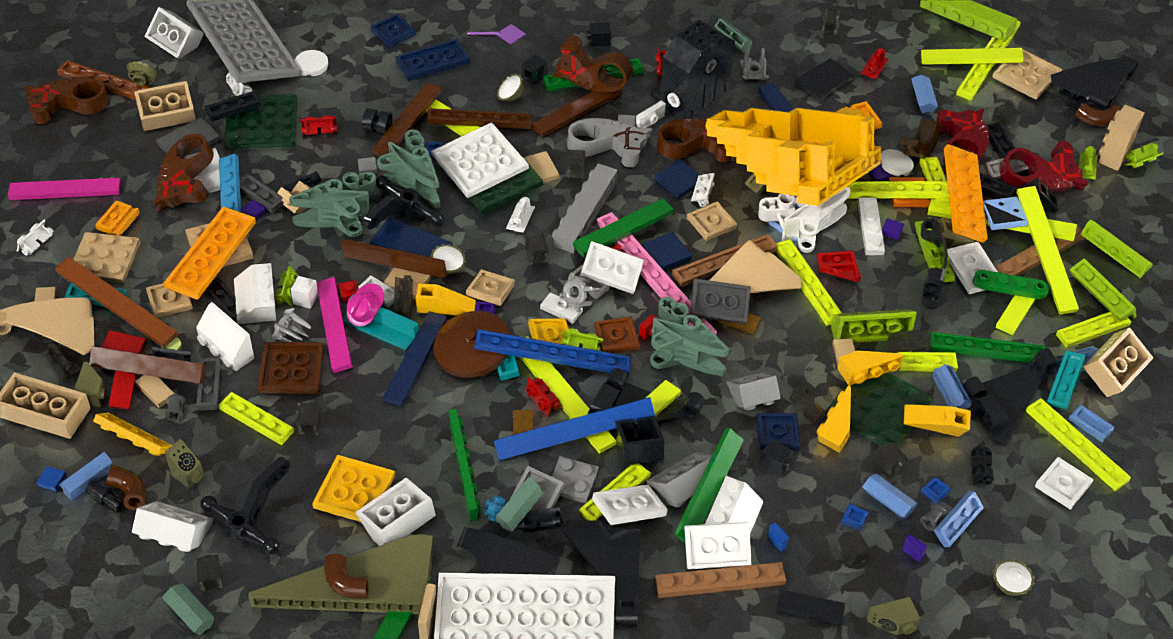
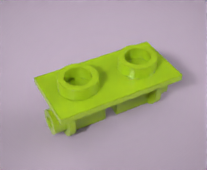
M1150 142L1141 146V148L1128 151L1126 159L1129 162L1124 165H1132L1133 168L1139 167L1145 161L1157 160V156L1162 155L1163 152L1158 153V145Z
M1088 146L1085 152H1080L1079 168L1082 169V178L1096 180L1098 155H1095L1096 149L1093 146Z
M291 266L280 275L279 288L274 296L277 304L287 302L289 306H292L291 288L298 278V274Z
M566 329L561 334L563 337L561 344L579 347V344H581L582 348L600 351L598 345L603 341L596 334L579 333L577 329Z

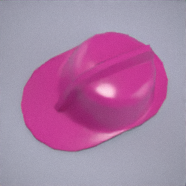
M373 283L365 284L348 300L347 317L353 325L365 326L373 320L384 301V292L380 286Z

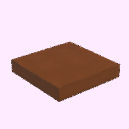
M632 316L594 322L596 335L598 338L603 339L599 344L601 351L620 353L640 350V342Z

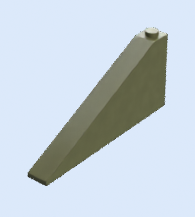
M426 534L409 535L347 557L346 571L350 576L368 577L369 594L367 599L344 598L334 592L326 581L324 566L249 592L248 597L251 607L376 613L398 611L420 614L426 585L430 584L434 553L433 536Z

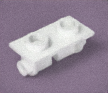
M231 73L227 74L226 81L236 96L253 91L248 83H236Z
M715 173L698 176L691 201H697L702 208L709 204V195L711 194L712 187H714L713 179Z
M528 197L521 198L519 203H517L506 229L524 233L535 209V206L530 205Z
M45 220L39 224H34L27 235L24 234L18 239L17 252L22 249L24 255H31L40 247L36 240L43 244L52 236L53 230L50 227L46 228L44 226Z

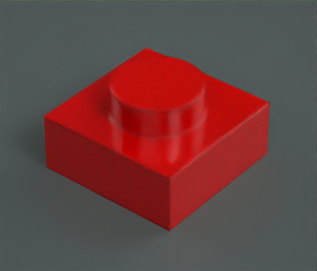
M356 280L337 284L342 302H347L358 290Z
M653 314L640 324L639 338L644 341L650 336L652 337L653 318H657Z

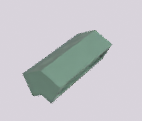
M719 18L714 27L735 41L734 46L743 53H745L747 48H752L751 39L725 19Z
M527 478L497 514L495 520L500 523L502 528L511 532L515 529L543 495L540 486L531 478Z
M183 583L170 587L162 598L194 633L202 635L205 630L212 628L213 615Z

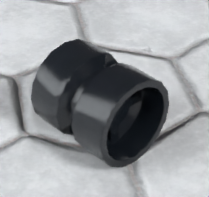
M367 108L362 119L363 130L371 132L376 130L377 133L385 134L392 125V113L380 111L379 113L378 110Z

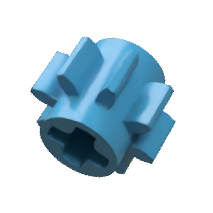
M493 495V500L488 499L486 501L484 513L489 516L488 519L490 521L497 522L495 520L497 514L506 505V499L501 496Z

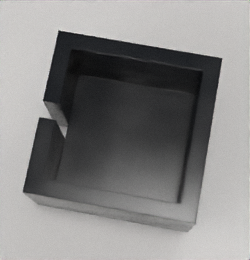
M655 416L637 418V437H634L633 419L615 421V440L624 465L664 460V438Z

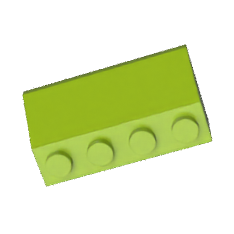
M910 309L833 314L831 330L834 339H852L853 343L910 339L917 313Z

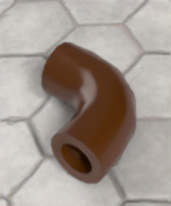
M1084 103L1078 108L1075 118L1090 126L1108 127L1111 120H1114L1117 110L1121 111L1122 109L1118 105H1112L1106 110H1097Z
M111 465L105 485L116 487L125 493L124 505L128 509L136 511L138 507L144 506L147 494L146 486L141 478L130 470Z
M340 554L327 555L325 557L324 571L326 581L331 589L344 598L367 599L369 594L368 577L350 576L346 571L347 558Z

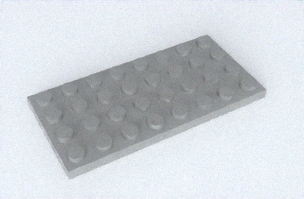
M187 0V7L236 83L300 76V68L253 0Z

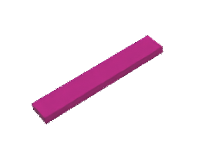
M102 178L10 183L8 198L9 200L120 195L121 179Z
M335 277L317 282V289L333 372L337 373L353 366Z

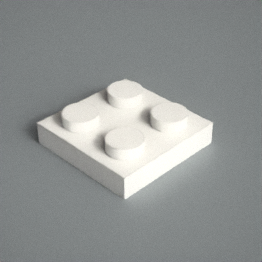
M1057 457L1036 482L1035 487L1071 510L1090 487L1094 479Z

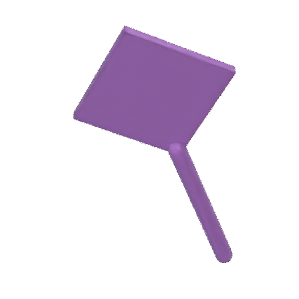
M510 24L499 32H467V35H497L509 44H513L525 36L526 33Z

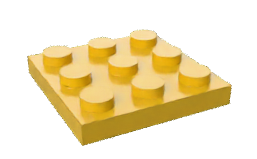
M337 455L312 503L313 508L361 522L356 515V511L389 490L395 478V471Z

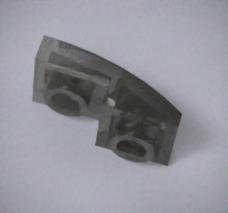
M927 330L905 331L887 335L891 353L910 350L912 352H921L932 349Z

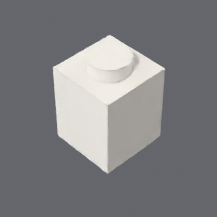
M298 276L291 288L294 305L312 308L318 297L316 280Z

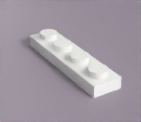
M858 197L857 203L865 255H884L885 248L877 199Z

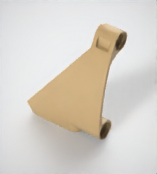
M748 240L709 280L751 286L750 293L802 288L801 278L774 254L762 251L751 240Z
M87 298L40 300L0 310V335L9 333L14 325L52 339L82 355L91 352L92 346L94 347L92 302Z

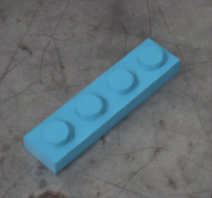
M232 154L219 159L221 208L226 207L241 212L238 156Z

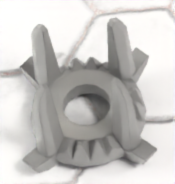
M747 48L744 60H740L743 73L742 78L745 80L767 79L769 76L766 75L767 61L764 57V48L761 49L759 62H756V59L754 61L751 60V57H749L750 49ZM755 67V68H757V69H759V70H758V71H752V70H750V68Z
M571 272L568 281L563 286V292L559 293L560 298L563 297L569 305L573 306L576 312H581V307L592 305V301H585L587 292L598 291L600 288L586 287L584 282H588V278L575 276V272ZM574 287H577L579 292H572Z
M295 308L287 309L284 312L285 315L274 325L275 331L272 334L273 342H292L283 337L286 334L302 340L301 337L290 331L289 328L309 338L307 333L294 326L292 322L296 321L308 329H311V326L293 313Z

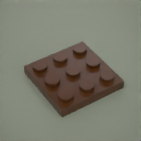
M264 342L257 387L258 393L318 394L324 344L319 342Z

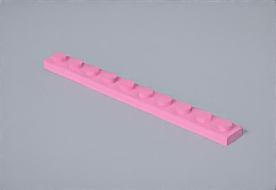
M611 212L597 218V225L603 228L619 219ZM632 234L614 242L615 246L618 244L622 246L621 252L644 260L640 275L661 299L670 297L677 303L687 305L688 315H690L691 301ZM699 318L715 335L717 334V331L706 319Z

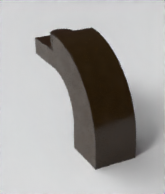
M921 118L915 137L913 139L901 138L900 144L905 147L904 155L917 158L928 157L939 140L943 126L937 121Z

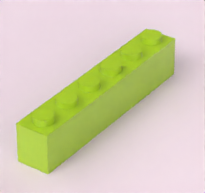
M921 0L920 2L921 8L1004 42L1015 32L1017 18L972 0Z

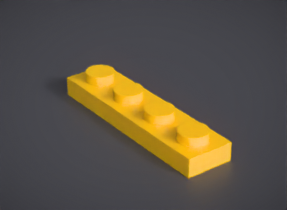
M110 413L95 415L94 422L101 425L102 429L117 433L116 436L119 438L131 440L133 445L148 449L152 455L160 456L165 454V451L172 446Z

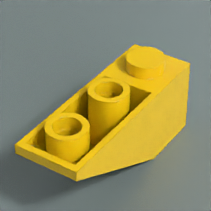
M418 283L416 294L417 313H428L430 311L444 315H460L475 311V299L440 285Z
M855 351L840 356L837 369L849 386L860 384L867 379L877 378L884 373L894 372L899 369L903 354Z
M850 386L845 391L842 390L837 398L838 403L835 407L832 406L827 414V421L825 424L821 423L817 430L818 442L839 453L850 437Z
M904 406L905 425L956 437L970 430L971 411L953 406Z

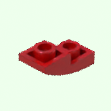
M115 371L109 408L130 410L136 373Z

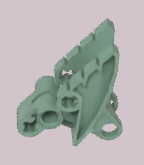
M408 130L405 133L406 149L388 142L389 153L378 158L377 166L381 170L390 171L385 173L384 176L392 181L391 184L402 188H413L427 205L433 208H440V200L436 188H439V181L429 152L424 147V138L419 131ZM383 161L390 162L389 164H381Z
M348 172L343 175L342 182L338 179H331L314 186V188L302 191V193L290 196L289 200L292 206L312 208L305 211V213L302 212L293 216V223L295 226L337 227L349 237L361 235L363 229L360 222H363L364 217L370 211L369 197L377 192L375 174L364 172L357 175L354 172ZM357 227L359 230L352 232L350 228Z
M670 297L660 299L658 318H653L651 345L656 351L650 357V364L654 368L663 369L681 363L692 369L712 375L723 376L726 374L727 368L715 356L725 357L729 355V348L697 316L688 315L687 305L677 303ZM660 357L664 362L656 363L654 359Z

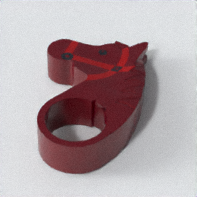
M970 109L963 112L939 111L936 121L943 126L941 132H947L953 137L947 144L977 154L980 166L989 143L988 127L982 118L984 109L976 112Z
M1059 141L1051 151L1052 160L1050 162L1028 149L1015 148L1008 152L999 166V173L1002 179L1007 184L1017 187L1016 189L1037 178L1052 193L1064 192L1072 188L1084 190L1085 186L1088 185V182L1082 178V169L1074 161L1073 147L1067 141ZM1017 159L1024 162L1029 168L1030 175L1020 176L1013 172L1009 166V160Z

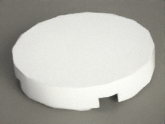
M307 50L301 52L295 58V62L303 76H307V74L318 76L328 68V57L321 51Z
M893 149L884 150L881 153V167L886 172L894 176H908L911 174L914 164L909 156Z

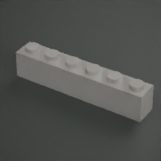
M597 164L595 169L590 171L589 179L584 181L581 192L576 194L574 203L569 205L566 216L561 218L558 229L555 228L553 231L552 239H554L555 248L575 253L576 249L573 247V242L586 235L617 183V169Z

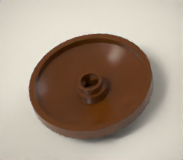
M470 311L450 319L441 327L434 340V354L438 364L450 375L460 378L479 377L495 370L504 362L508 355L474 349L477 329L510 335L506 323L497 315L485 311Z

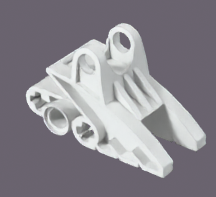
M845 187L819 206L798 203V196L794 197V195L779 194L778 197L763 198L759 203L758 217L766 222H780L783 229L781 241L788 239L794 241L795 237H797L799 250L804 253H810L815 248L816 234L846 214L847 206L842 203L849 197L850 188ZM795 203L799 206L797 209H795ZM809 242L812 246L805 248L802 246V243Z

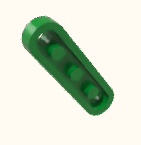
M978 270L973 277V284L983 290L1033 299H1043L1049 292V286L1046 282L1033 278L988 270Z

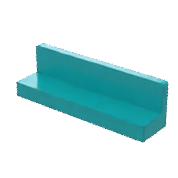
M380 307L373 320L365 326L353 325L349 321L347 313L343 317L345 324L403 350L410 348L419 331L417 322Z

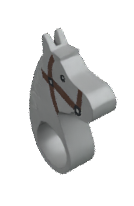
M583 119L569 126L567 147L572 153L583 157L615 150L622 157L621 163L625 167H635L639 162L640 151L646 147L647 140L651 138L650 133L652 129L636 128L632 125L610 119ZM588 136L595 139L592 141H582L576 137Z

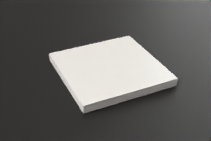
M492 122L431 151L434 159L467 198L529 169V164Z

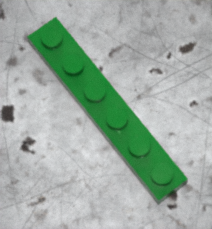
M457 409L449 410V423L470 522L477 521L478 512L481 511V504L479 499H475V495L478 494L476 482L471 480L474 477L472 465L468 466L470 452L469 449L464 447L467 444L465 432L461 433V428H464L462 416L458 417Z

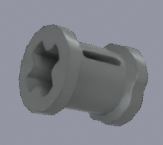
M177 394L168 396V410H166L165 417L170 421H180L183 419L182 408L185 405V398Z
M933 504L930 507L929 513L923 515L920 521L927 530L934 531L939 522L948 513L943 506Z

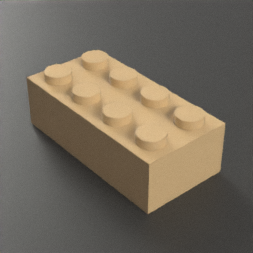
M15 372L0 391V418L69 439L72 438L91 409L86 393Z

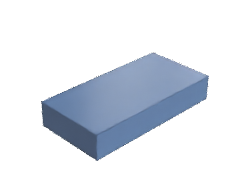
M1080 405L1068 419L1100 442H1103L1115 428L1083 405Z

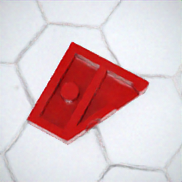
M854 251L817 253L816 259L820 272L860 282L861 275Z

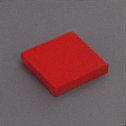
M110 330L101 348L141 354L147 344L146 338Z

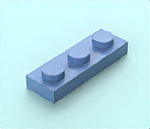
M968 491L934 529L943 547H950L984 508L975 491Z

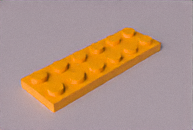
M947 144L944 147L953 233L984 243L988 237L978 156L972 152Z
M222 207L164 281V287L198 300L256 224L255 217Z

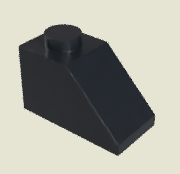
M1039 178L1019 187L1021 189L1035 186L1044 211H1059L1057 197Z

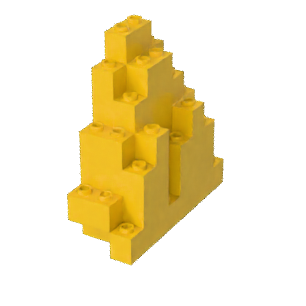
M750 108L744 112L723 110L708 118L706 122L707 136L717 137L718 144H725L726 156L736 157V163L747 165V171L754 172L756 183L767 185V192L798 196V203L821 205L881 164V147L874 146V117L862 116V110L841 108L836 112L795 108L790 112Z

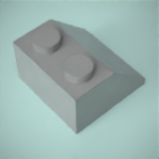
M760 372L726 381L736 405L744 408V410L754 409L756 405L762 403L763 405H771L775 403L774 400L781 399L776 375Z

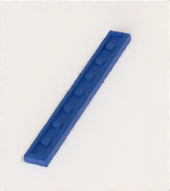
M477 329L474 349L611 373L615 368L624 370L628 376L630 373L631 356Z
M648 397L493 441L498 460H503L614 429L615 421L633 419L634 423H636L637 418L655 416L651 398Z

